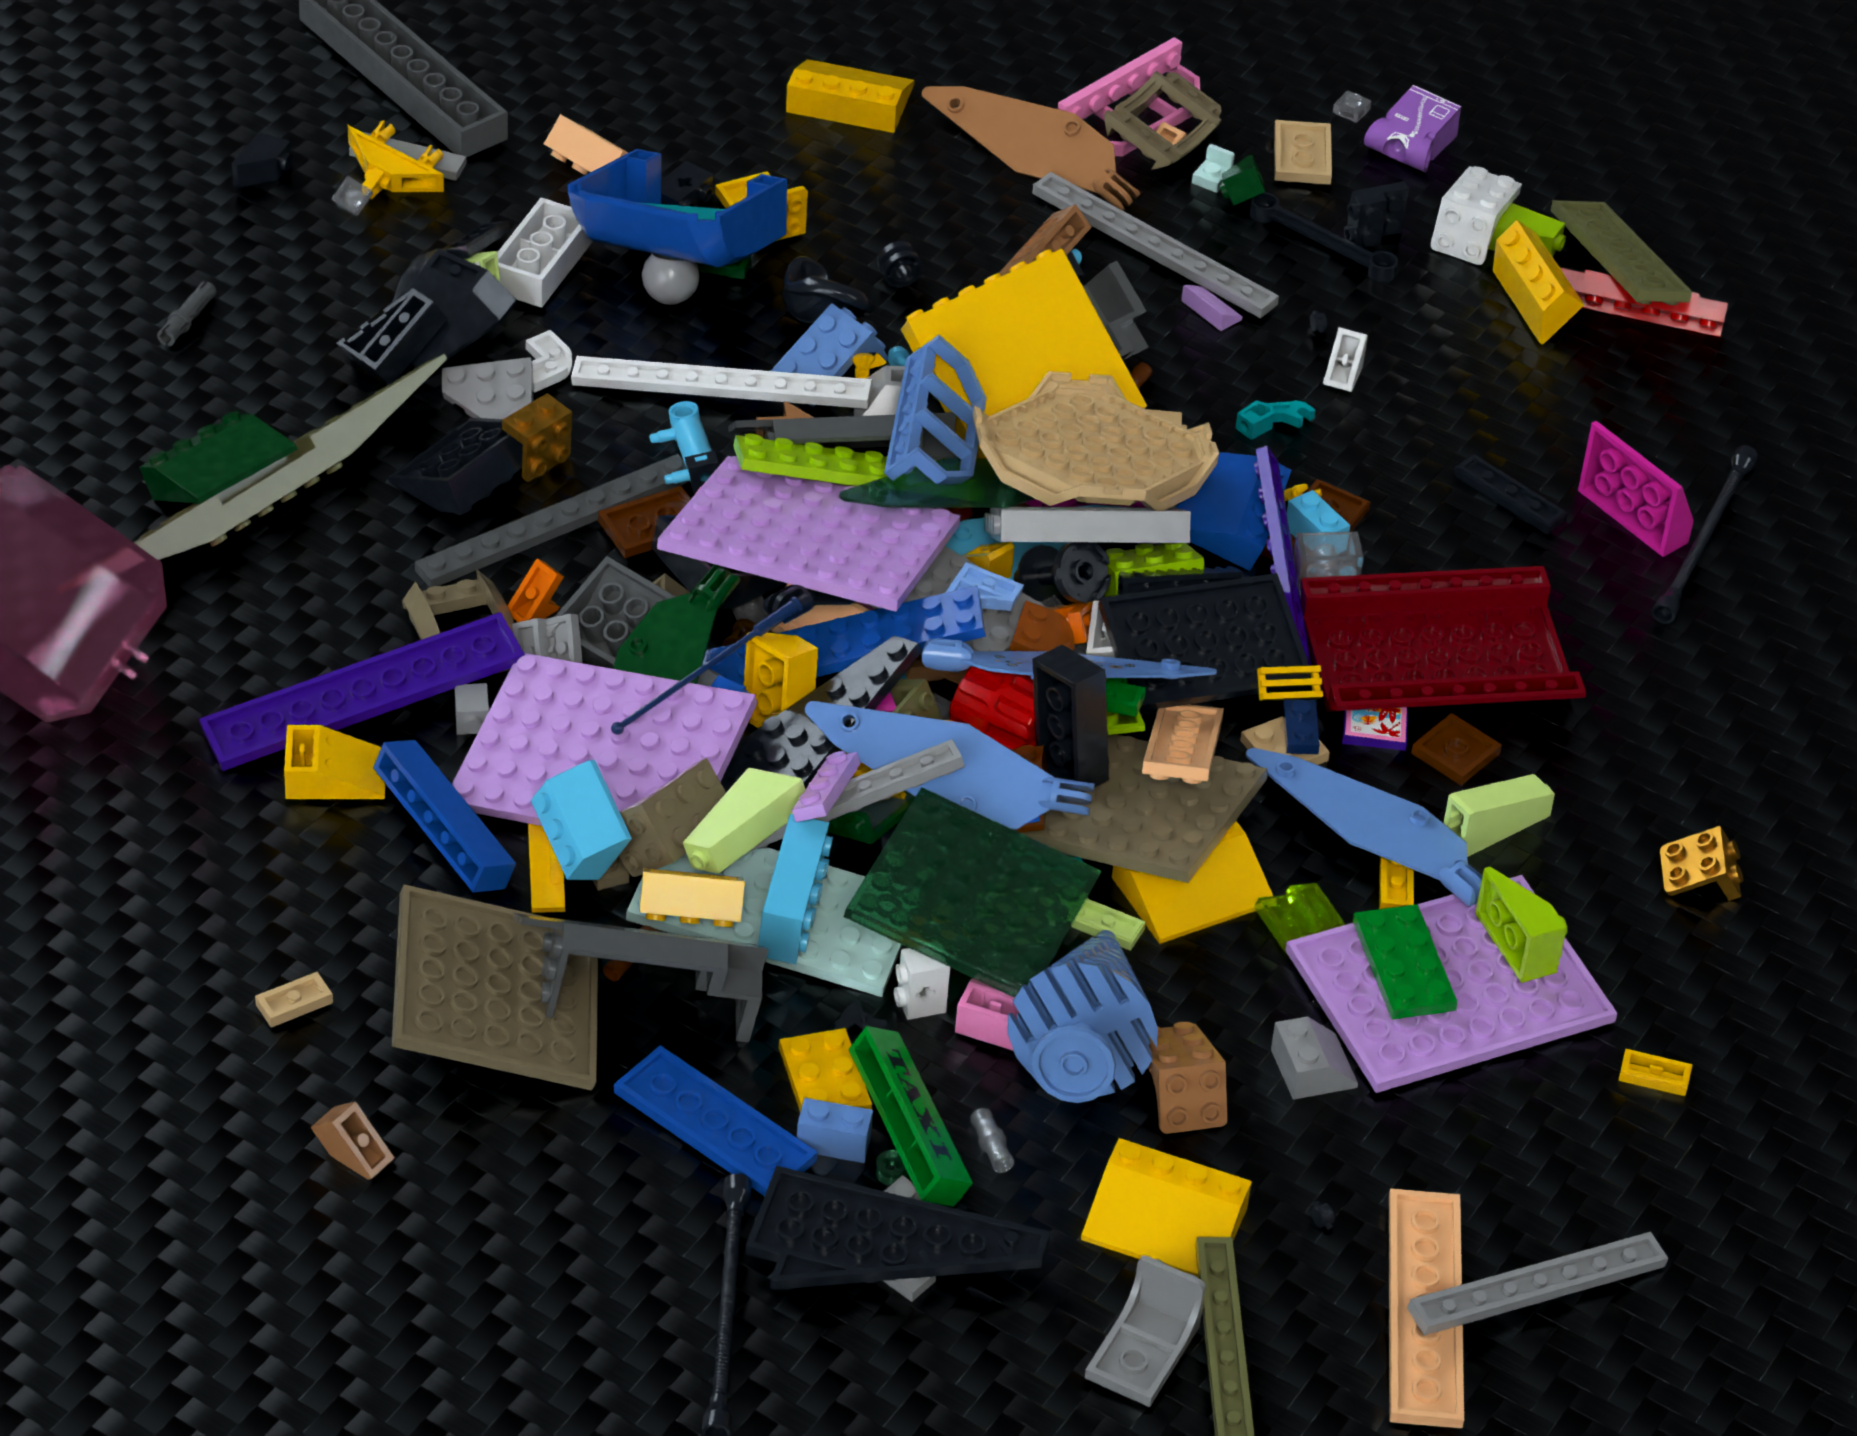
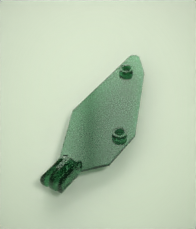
M943 458L936 461L946 471L960 470V458ZM976 458L973 476L961 484H936L915 467L910 473L902 474L893 481L887 476L841 491L839 494V498L846 502L886 508H1009L1035 499L1001 482L987 458Z

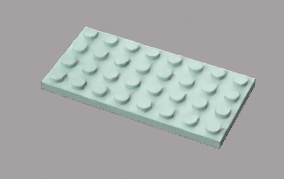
M769 847L755 849L743 855L719 874L692 868L687 854L674 863L658 868L659 870L743 877L745 886L741 922L734 921L733 927L714 926L713 919L700 918L699 924L679 922L680 916L666 915V921L646 919V913L639 912L642 878L627 909L626 920L673 934L751 943L758 946L762 912L779 850ZM829 866L826 879L818 882L823 884L820 902L816 903V906L812 905V907L817 908L813 927L809 931L805 930V932L810 933L806 953L799 952L796 965L767 958L765 962L882 997L902 948L907 929L920 903L921 893Z

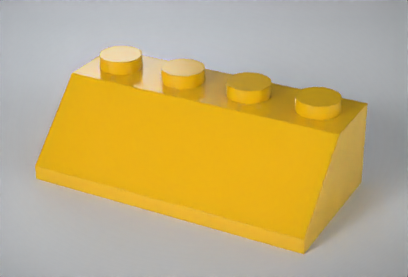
M1516 220L1496 239L1493 272L1539 343L1543 345L1584 306V303L1537 233Z

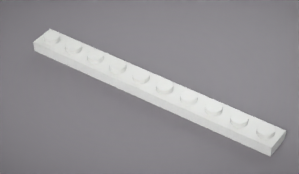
M586 356L576 357L571 375L572 385L863 409H868L872 391V379Z

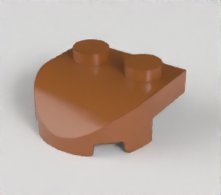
M1026 600L1021 610L1009 650L1049 651L1063 644L1074 651V635L1066 618L1056 611Z

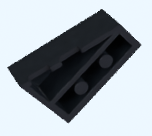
M414 288L383 309L384 314L369 324L366 321L359 326L361 330L348 340L342 338L337 342V345L353 362L387 385L395 382L448 320L431 299Z

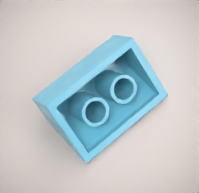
M588 760L547 779L531 799V803L567 880H599L632 840L595 760Z

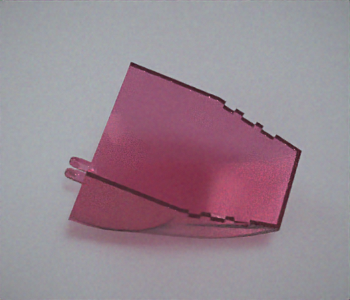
M5 465L3 469L0 468V692L46 723L91 713L120 671L133 680L137 676L135 670L126 664L131 656L144 663L149 659V656L137 648L167 607L162 562L26 467L18 466L15 469L10 465Z

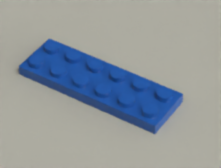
M661 1045L614 1083V1093L731 1174H743L749 1177L752 1181L751 1188L764 1197L776 1166L805 1172L817 1162L818 1152Z

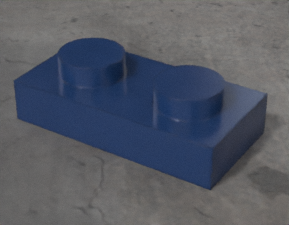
M1284 699L1282 709L1286 753L1318 755L1320 744L1316 700Z

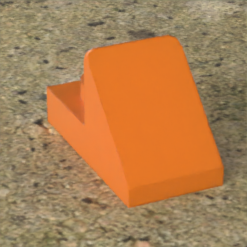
M536 559L507 605L512 618L517 622L535 618L545 619L558 611L560 606L554 603L551 598L564 576L543 560Z
M1093 601L1072 603L1054 610L1066 618L1070 624L1074 635V644L1088 641Z

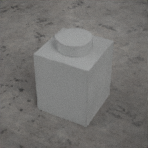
M487 683L456 686L457 735L478 734L489 712Z

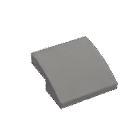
M566 614L548 619L535 618L512 624L513 634L524 653L583 663L577 614Z

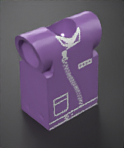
M1413 85L1389 110L1386 118L1376 120L1369 127L1365 134L1364 144L1366 147L1397 159L1425 173L1430 161L1457 137L1461 106Z

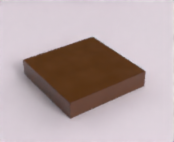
M1451 713L1413 743L1411 754L1462 786L1500 754L1502 745Z

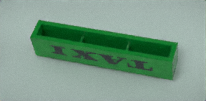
M866 1026L848 1050L921 1201L954 1207L973 1182L899 1032Z

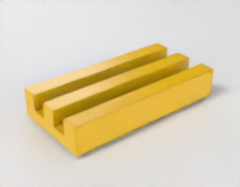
M1321 665L1258 668L1259 700L1322 698L1323 691H1320L1322 678H1319ZM1311 673V678L1266 680L1265 675ZM1312 685V691L1267 693L1266 687Z
M1625 1049L1618 1081L1686 1096L1693 1064Z

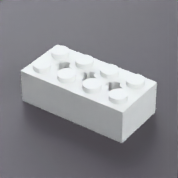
M540 198L497 252L500 283L516 300L542 308L593 242L583 231L570 206Z

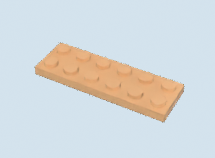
M1188 704L1158 709L1143 760L1142 774H1149L1151 778L1157 780H1166L1169 777L1182 778L1184 782L1190 784L1208 781L1223 721L1224 708Z

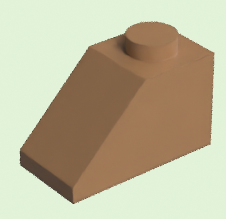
M356 1101L334 1106L311 1126V1129L330 1156L367 1180L372 1179L395 1158Z

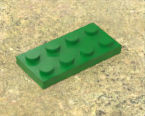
M1418 904L1354 913L1353 924L1391 1020L1456 1011L1458 1001Z

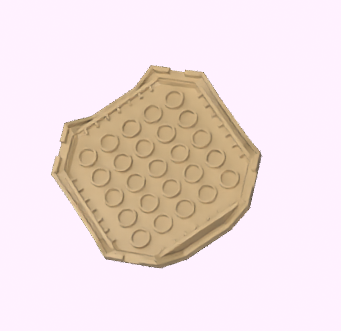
M1048 371L1031 396L1022 402L992 416L986 415L980 408L974 406L972 417L980 448L1000 481L1049 506L1074 498L1077 501L1086 503L1127 506L1140 501L1145 507L1153 511H1165L1194 496L1218 463L1219 451L1216 442L1211 441L1212 430L1209 422L1190 429H1185L1127 401L1113 377L1109 375L1089 374L1088 381L1071 380L1072 375L1068 372Z

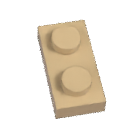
M315 972L256 995L255 1000L257 1008L270 1027H274L332 1004L333 994L319 973Z

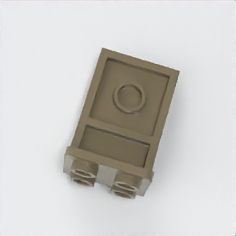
M707 758L696 762L651 795L619 811L632 837V840L619 856L631 876L637 877L642 875L643 868L658 869L674 863L685 855L686 851L683 841L726 794Z

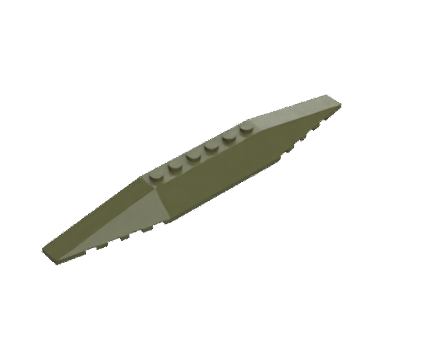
M442 354L430 359L390 385L378 390L364 401L351 406L352 408L343 414L336 415L326 421L322 427L311 430L293 441L298 450L200 504L192 503L160 523L161 526L144 533L137 541L124 546L116 554L105 558L90 570L85 571L60 587V593L70 592L206 543H210L211 547L221 543L228 538L226 535L227 531L233 528L237 532L251 524L249 518L257 514L259 518L275 509L272 503L279 499L281 503L286 502L298 494L295 490L296 488L303 485L306 489L320 481L321 479L318 476L320 473L326 471L327 474H330L343 466L341 460L351 455L447 360L446 355Z

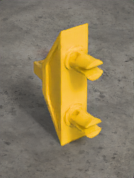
M385 120L380 121L371 135H367L348 125V143L365 173L364 178L366 180L362 184L364 196L373 199L383 188L391 192H444V174L433 169L443 158V153L439 148L433 153V145H429L420 158L416 160L385 144L395 134V128L391 123L385 128Z

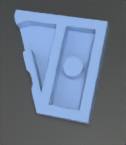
M965 562L945 593L977 585L983 609L1011 611L1021 596L1024 585Z

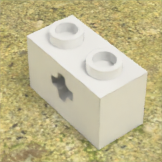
M940 942L901 949L900 964L896 965V976L899 984L898 987L894 988V998L897 1007L903 1008L907 1020L946 1013L950 965Z

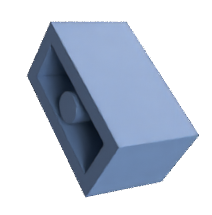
M804 1098L797 1124V1138L816 1150L818 1155L865 1163L871 1139L873 1110Z

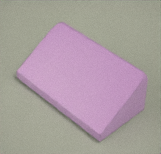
M1194 285L1183 286L1181 301L1218 330L1222 331L1242 320L1240 314L1206 288Z

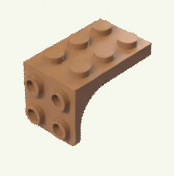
M1177 1022L1173 1027H1158L1157 1048L1150 1037L1149 1048L1152 1051V1062L1148 1069L1152 1075L1157 1095L1160 1130L1165 1134L1224 1126L1227 1123L1226 1061L1196 1024Z

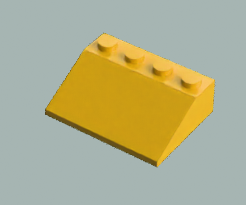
M807 59L794 69L787 84L786 112L894 133L913 89L914 80Z
M1237 821L1233 823L1189 883L1113 865L1112 879L1140 918L1146 922L1145 925L1159 944L1275 904V898L1249 839Z
M1119 1138L1106 1165L1084 1226L1081 1240L1137 1259L1144 1255L1158 1259L1173 1268L1193 1274L1199 1278L1195 1248L1197 1237H1232L1234 1240L1248 1208L1252 1181Z

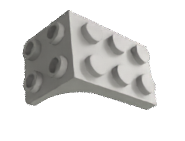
M1145 1255L1141 1256L1137 1263L1134 1284L1124 1309L1087 1366L1085 1379L1150 1407L1200 1327L1206 1289L1204 1281L1193 1274L1173 1268L1161 1260Z

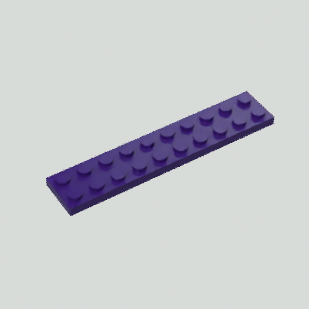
M499 612L199 718V722L222 771L286 749L287 725H322L336 731L454 689L456 686L468 684L510 669L525 654L502 613Z

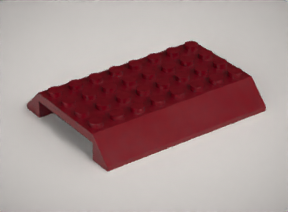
M1544 566L1301 578V603L1308 646L1313 665H1321L1319 678H1322V685H1320V690L1323 691L1326 712L1586 698V690L1580 672H1569L1547 606L1551 586Z

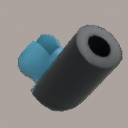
M1072 249L1066 256L1078 279L1081 281L1085 277L1079 266L1082 255L1078 249Z

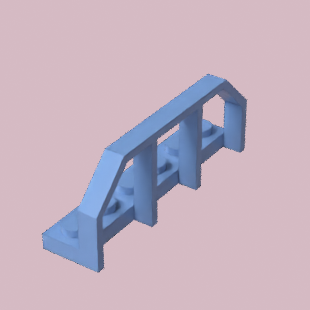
M941 335L933 338L906 359L884 474L892 481L902 474L910 473L915 466L936 484H961L974 474L979 441L972 417L973 409L976 406L984 412L987 398L969 360ZM936 354L955 369L971 402V406L933 374ZM929 392L967 424L965 441L926 408ZM922 427L961 459L959 471H946L919 448Z

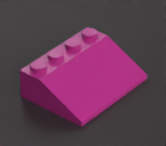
M1592 422L1578 491L1662 557L1688 544L1694 520L1683 487L1599 422Z

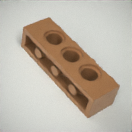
M1074 204L1053 213L999 272L1000 275L1003 276L1010 273L1009 269L1022 261H1025L1026 264L1035 261V257L1048 249H1051L1053 253L1062 248L1065 255H1067L1091 228V225L1078 206Z

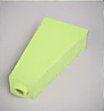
M748 768L683 841L691 867L719 874L788 823L790 814H793L792 809L806 790L802 778Z
M1535 774L1454 792L1448 796L1443 824L1467 842L1468 857L1549 817L1555 793Z

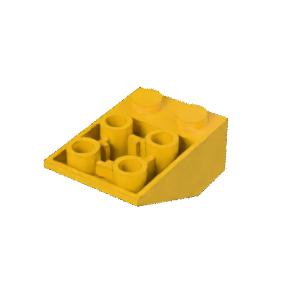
M287 725L284 767L286 799H385V782L373 769L381 747L322 725Z

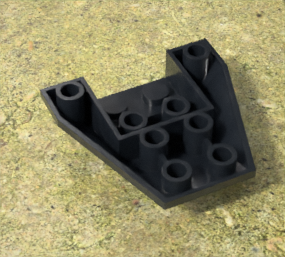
M437 248L417 256L401 276L393 302L414 288L431 299L448 320L409 366L415 369L442 354L446 355L447 360L500 325L517 304L516 299L489 270Z

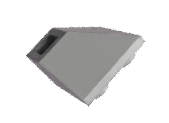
M885 365L866 378L872 379V391L868 409L854 408V416L896 415L905 366Z

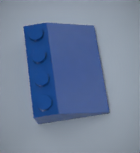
M1219 452L1217 465L1194 496L1178 503L1176 508L1191 511V543L1250 571L1263 551L1266 539L1269 536V531L1266 529L1262 514L1266 512L1265 505L1262 504L1258 493V488L1262 487L1261 480L1258 479L1254 468V463L1258 462L1257 456ZM1279 463L1284 493L1291 469Z

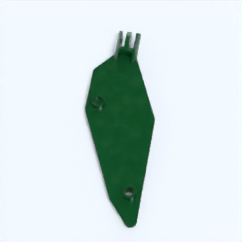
M713 564L691 593L656 602L618 649L613 669L681 681L703 664L717 610L737 587L741 578L734 573H730L729 570ZM699 676L689 683L697 684Z

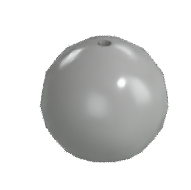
M651 254L647 258L642 271L643 286L647 293L659 303L669 305L679 304L689 299L696 291L700 278L697 263L657 254Z

